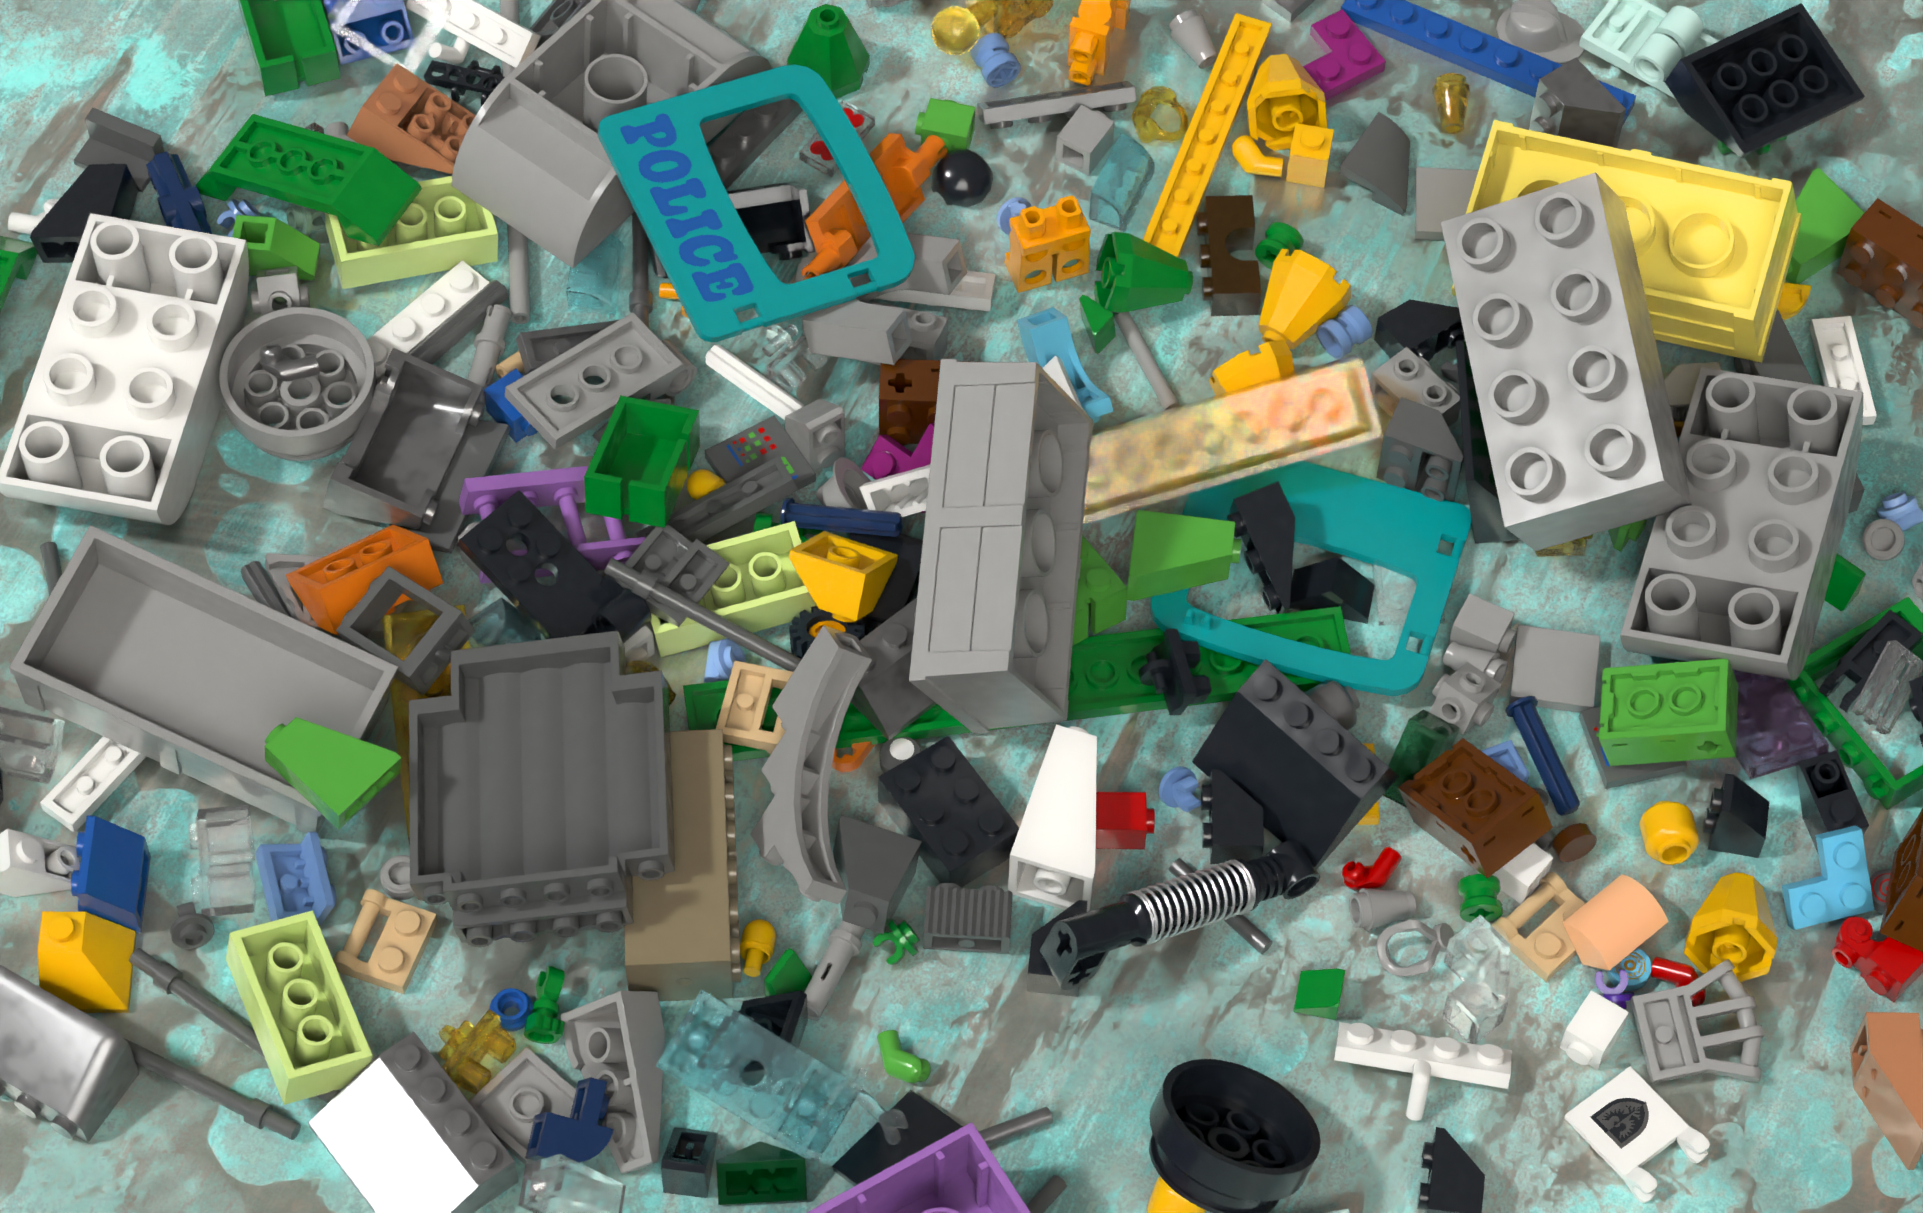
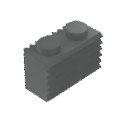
M941 883L936 888L933 886L927 887L923 949L1009 954L1013 892L1009 890L1004 892L1002 888L993 885L982 886L979 890L975 888L971 890L967 888L961 889L960 886L953 883Z

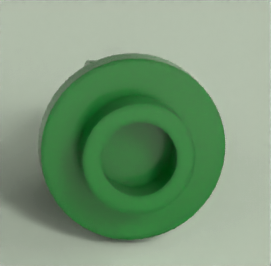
M892 918L888 926L893 933H880L872 942L875 947L881 946L888 940L894 942L896 951L886 960L889 965H894L903 959L905 950L912 956L919 952L915 944L920 941V938L905 920L898 924Z

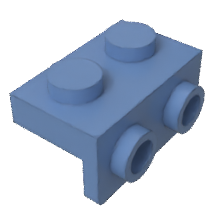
M308 832L301 844H260L255 852L270 920L275 921L313 910L318 925L321 926L330 911L335 907L336 890L334 885L329 882L326 870L327 853L325 848L320 845L318 833Z

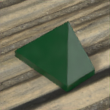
M759 1141L716 1160L718 1205L807 1200L805 1155Z

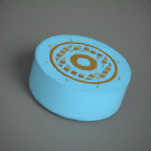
M1636 948L1610 971H1606L1608 979L1616 986L1620 981L1619 969H1625L1628 975V984L1624 991H1636L1647 983L1652 965L1648 955L1643 950Z

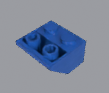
M321 0L341 65L415 46L404 0Z
M87 816L85 832H78L76 851L77 857L81 858L80 870H74L71 879L72 896L78 897V912H88L132 929L136 933H141L151 858L146 839L142 835L97 816Z

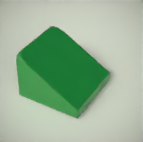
M1082 295L1079 298L1082 321L1095 353L1099 354L1116 337L1113 313L1087 295Z
M1836 554L1824 600L1838 610L1844 611L1859 594L1866 573L1839 554Z
M792 949L785 950L764 978L765 997L800 990L805 992L812 976Z
M1322 969L1301 971L1293 1012L1336 1020L1345 970Z

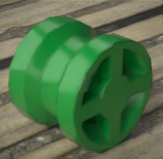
M1274 222L1269 225L1265 232L1266 239L1261 240L1255 248V255L1261 264L1272 270L1273 262L1281 249H1289V256H1291L1294 250H1301L1304 240L1302 235L1292 226L1281 222Z
M1482 874L1466 876L1458 882V894L1463 898V903L1459 908L1462 920L1470 923H1487L1497 920L1502 916V903L1497 899L1501 886L1500 880L1497 877L1491 875L1489 878H1486Z

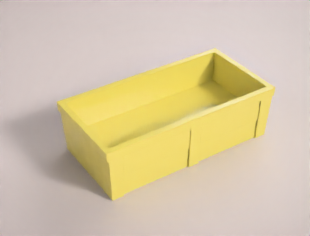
M1498 120L1493 121L1466 214L1596 172L1625 203L1655 340L1762 363L1802 222L1801 213L1797 211L1793 183L1791 181L1777 178L1768 180L1652 156V152L1637 149L1628 151L1514 127L1512 123ZM1453 283V285H1452V295L1456 296L1455 288H1454V283Z

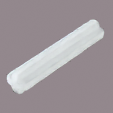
M714 345L707 352L705 358L706 364L782 419L785 420L786 415L805 406L721 345Z

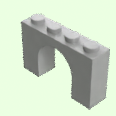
M907 233L915 254L913 270L907 280L894 288L878 293L876 291L856 297L852 301L806 314L802 319V330L806 335L810 353L894 365L913 342L905 308L869 304L868 302L880 295L899 290H915L950 295L967 274L960 240ZM871 236L846 267L877 257ZM867 273L850 278L853 287L871 282Z

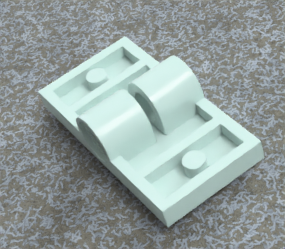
M1610 0L1583 33L1579 46L1675 98L1664 81L1679 60L1718 42V40L1702 32L1703 23L1694 11L1687 7L1674 6L1667 13L1645 0Z

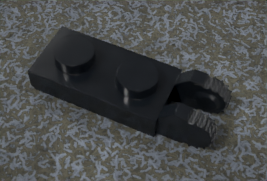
M1889 610L1839 660L1837 668L1825 679L1819 688V692L1825 697L1836 691L1847 676L1856 685L1845 694L1839 707L1846 713L1850 712L1866 693L1870 694L1920 644L1923 634L1892 610Z

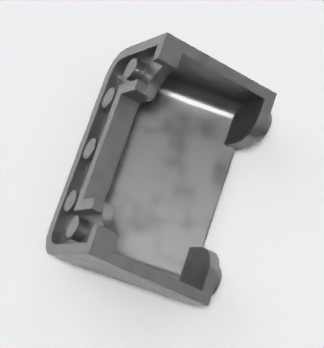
M393 348L385 363V374L375 388L372 403L365 413L346 454L343 455L340 463H337L330 477L322 508L338 515L419 529L423 522L431 524L439 505L438 501L433 500L468 424L476 426L485 406L484 403L479 402L483 386Z

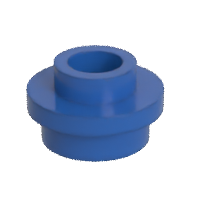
M514 988L502 990L491 1001L489 1009L491 1020L502 1030H520L525 1027L527 1017L533 1013V1004L530 997L523 991ZM515 1007L519 1009V1013L514 1016H506L504 1014L508 1008Z

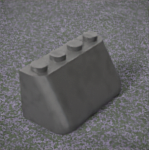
M0 965V1097L4 1094L13 1099L15 1106L32 1118L40 1115L51 1121L50 1125L62 1136L72 1139L75 1135L88 1143L139 1075L131 1047L118 1032Z

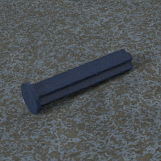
M793 498L785 499L780 516L781 525L795 521L797 528L892 537L901 535L904 524L903 518L898 512L795 503Z
M1535 696L1520 698L1512 702L1505 712L1508 717H1513L1557 813L1561 816L1574 813L1578 810L1580 801L1536 709L1538 701Z

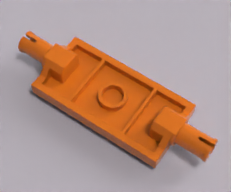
M889 133L869 154L890 194L902 223L925 200L921 185L931 175L930 169L947 154V148H943L945 143L938 136H928L925 142L913 152L906 147L902 134ZM845 180L805 220L818 255L802 269V276H806L804 280L846 267L871 236Z

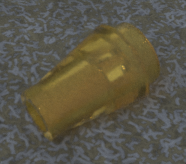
M1443 74L1436 78L1435 85L1432 87V93L1441 122V131L1447 134H1457L1464 130L1470 85L1466 83V77L1461 74Z

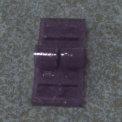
M1733 670L1738 683L1736 758L1750 780L1794 767L1798 761L1828 753V742L1785 679Z

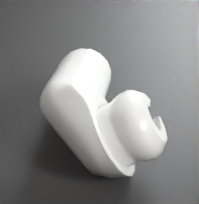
M59 199L47 200L43 205L44 211L36 216L11 212L8 219V230L31 235L33 229Z

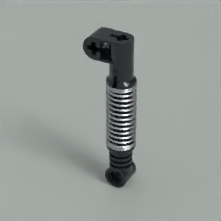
M1289 840L1276 846L1266 856L1259 857L1258 859L1250 861L1234 859L1219 863L1218 865H1212L1210 868L1196 870L1194 873L1181 875L1179 878H1172L1171 880H1165L1163 883L1149 885L1147 888L1133 890L1122 895L1117 903L1057 921L1041 946L1039 953L1061 990H1071L1090 980L1097 973L1111 950L1129 944L1135 947L1147 946L1159 940L1172 938L1174 935H1180L1205 925L1227 920L1230 917L1248 913L1254 910L1259 902L1277 897L1278 895H1283L1284 899L1288 900L1299 897L1318 883L1320 875L1298 840Z

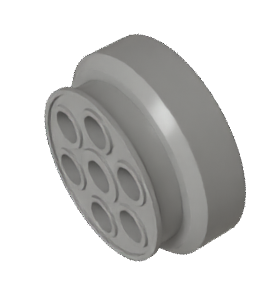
M293 307L265 314L247 324L234 336L221 360L219 382L227 415L240 434L254 443L259 449L274 457L290 461H309L329 456L344 448L353 440L365 413L372 403L373 394L377 386V375L371 348L363 334L351 322L326 310ZM276 343L281 346L282 354L292 360L316 355L320 375L289 382L282 381L263 369L260 363L262 359L260 351L263 346ZM303 396H306V397H307V398H304V399H297V398L303 397ZM341 402H347L346 404H343V405H336V404L341 403ZM276 422L279 423V424L273 425V426H270V425H269V424H271V423H276Z

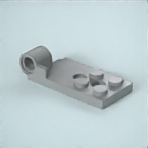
M632 312L506 386L505 398L556 450L611 417L620 395L637 399L645 396L647 400H654L664 393L668 396L678 395L693 382L697 374V368L670 340L661 341ZM588 376H599L605 382L599 385H591L584 379ZM556 395L569 396L573 401L567 404H559L552 398Z

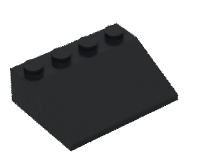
M1802 3L1680 59L1664 81L1684 112L1741 158L1853 105L1865 97Z
M1464 340L1456 341L1465 478L1475 544L1519 540L1518 537L1504 527L1466 342Z
M1266 659L1237 691L1192 761L1209 778L1211 769H1220L1263 807V826L1282 843L1289 840H1298L1316 870L1399 777L1389 766Z

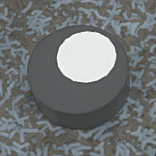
M909 737L887 740L880 749V767L882 771L886 773L920 753V746Z

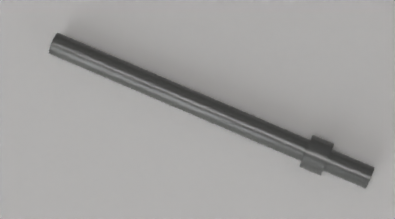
M613 558L610 559L604 570V573L632 587L634 594L644 599H647L648 596L787 671L794 672L802 660L656 582L658 577L645 570L640 573Z
M141 948L136 949L132 953L129 962L153 979V985L168 995L171 993L175 994L265 1059L253 1028L185 981L183 973L171 964L163 965ZM333 1090L317 1097L328 1104L340 1091Z
M125 1039L131 1047L136 1064L244 1116V1122L258 1129L266 1127L291 1140L297 1137L301 1125L274 1112L272 1105L258 1098L250 1100Z

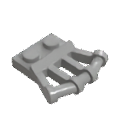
M1729 959L1686 986L1632 996L1630 1002L1651 1084L1687 1076H1697L1703 1073L1730 1076L1749 1082L1760 1081L1761 1069L1758 1068L1761 1038L1765 1037L1762 1025H1757L1753 1009L1757 1008L1755 997L1748 994L1733 973L1735 967ZM1716 981H1719L1731 998L1730 1000L1693 1007L1691 997ZM1730 1013L1737 1014L1740 1029L1700 1037L1696 1020ZM1743 1043L1740 1064L1709 1059L1705 1056V1049Z

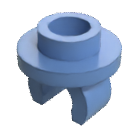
M232 199L228 203L231 210L223 212L218 217L217 223L228 229L235 222L236 215L259 217L261 215L247 200L243 199L239 202ZM233 230L227 235L228 237H232Z
M1179 766L1165 774L1159 785V797L1163 803L1173 808L1180 807L1185 812L1201 806V801L1194 796L1199 784L1195 774L1190 769Z

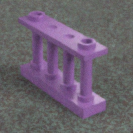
M589 466L464 479L459 499L462 515L478 514L483 520L518 490L535 507L559 506L570 543L597 571L605 570L611 558L625 564L645 540V537L627 539L622 520L603 516L610 540L587 543L576 503L585 502L584 476ZM527 550L509 551L516 556L527 554ZM547 569L535 571V578L554 576ZM480 570V583H491L492 581Z

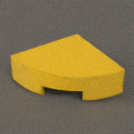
M1784 282L1777 307L1783 320L1797 315L1804 308L1811 291V285Z

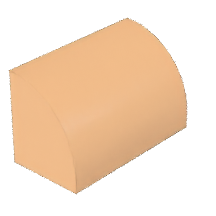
M1621 874L1562 923L1582 965L1610 971L1669 921L1658 901L1642 884L1629 876Z

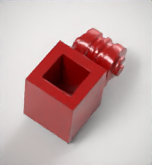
M1856 916L1846 919L1835 939V947L1831 950L1832 956L1843 967L1851 968L1854 966L1861 972L1860 976L1865 979L1872 991L1882 996L1885 995L1894 1003L1923 973V952L1890 937H1887L1884 941H1874L1870 939L1873 929L1868 920Z

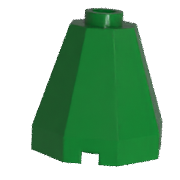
M824 4L812 9L795 39L787 59V65L805 66L818 73L837 99L861 88L863 75L865 72L867 73L870 65V55L842 8Z
M1111 232V234H1105L1096 264V271H1102L1101 281H1095L1094 295L1095 301L1113 313V315L1183 301L1185 294H1190L1193 285V273L1188 271L1186 261L1130 233Z

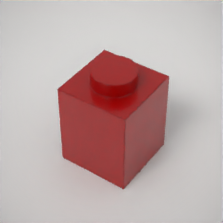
M1096 792V849L1145 850L1146 834H1154L1155 811L1154 808H1147L1146 792Z

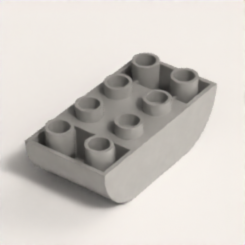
M591 0L510 72L486 99L469 126L459 148L453 168L452 186L571 268H574L635 211L598 138L597 132L600 121L609 115L772 69L771 65L763 56L677 0ZM741 112L701 124L700 128L705 143H709Z
M1701 367L1678 442L1692 505L1683 506L1675 511L1657 515L1620 634L1622 645L1627 652L1684 662L1728 659L1732 670L1788 680H1796L1799 677L1812 646L1850 508L1861 444L1863 392Z

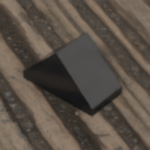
M1334 557L1294 569L1289 609L1306 611L1341 606L1343 619L1367 624L1375 585L1340 557Z
M674 1127L661 1162L663 1193L701 1198L708 1197L718 1133Z

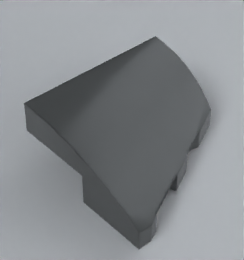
M1378 112L1340 165L1339 174L1372 190V201L1403 216L1407 208L1410 140L1395 122Z

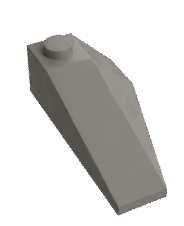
M618 991L561 1014V1020L565 1022L563 1032L567 1055L573 1069H580L584 1079L591 1077L607 1082L605 1094L609 1095V1104L601 1126L614 1129L608 1146L620 1172L630 1173L657 1163L665 1030L658 992Z

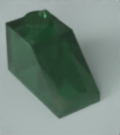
M1424 709L1409 718L1388 765L1399 777L1383 796L1407 808L1398 787L1409 779L1413 780V776L1446 750L1449 749L1451 751L1460 728Z

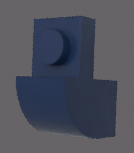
M591 1077L579 1080L570 1118L550 1112L535 1115L525 1158L550 1165L565 1166L584 1162L598 1155L607 1146L614 1129L597 1125L598 1120L604 1118L609 1104V1095L605 1094L607 1082Z

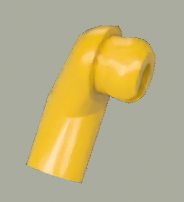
M1242 135L1233 142V156L1246 173L1281 178L1283 158L1263 156L1253 138L1247 135Z

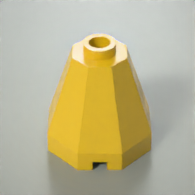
M1288 54L1270 55L1260 65L1246 102L1250 137L1257 141L1258 137L1263 139L1266 146L1273 151L1291 149L1296 123L1327 128L1324 92L1298 60Z
M1281 249L1273 262L1259 321V332L1263 335V342L1285 340L1289 349H1295L1313 335L1319 325L1326 320H1332L1339 311L1346 307L1351 299V285L1344 278L1339 285L1333 279L1337 271L1318 258L1302 250H1294L1292 255L1289 256V249Z
M1285 340L1269 341L1259 345L1261 353L1250 354L1249 350L1236 355L1213 370V377H1210L1208 380L1215 395L1262 441L1273 440L1274 444L1293 437L1296 434L1294 428L1301 422L1293 357Z
M1735 872L1721 877L1694 915L1686 937L1683 953L1702 974L1707 973L1727 959L1734 965L1733 973L1740 982L1769 973L1772 958L1774 959L1778 937L1764 888L1754 876Z

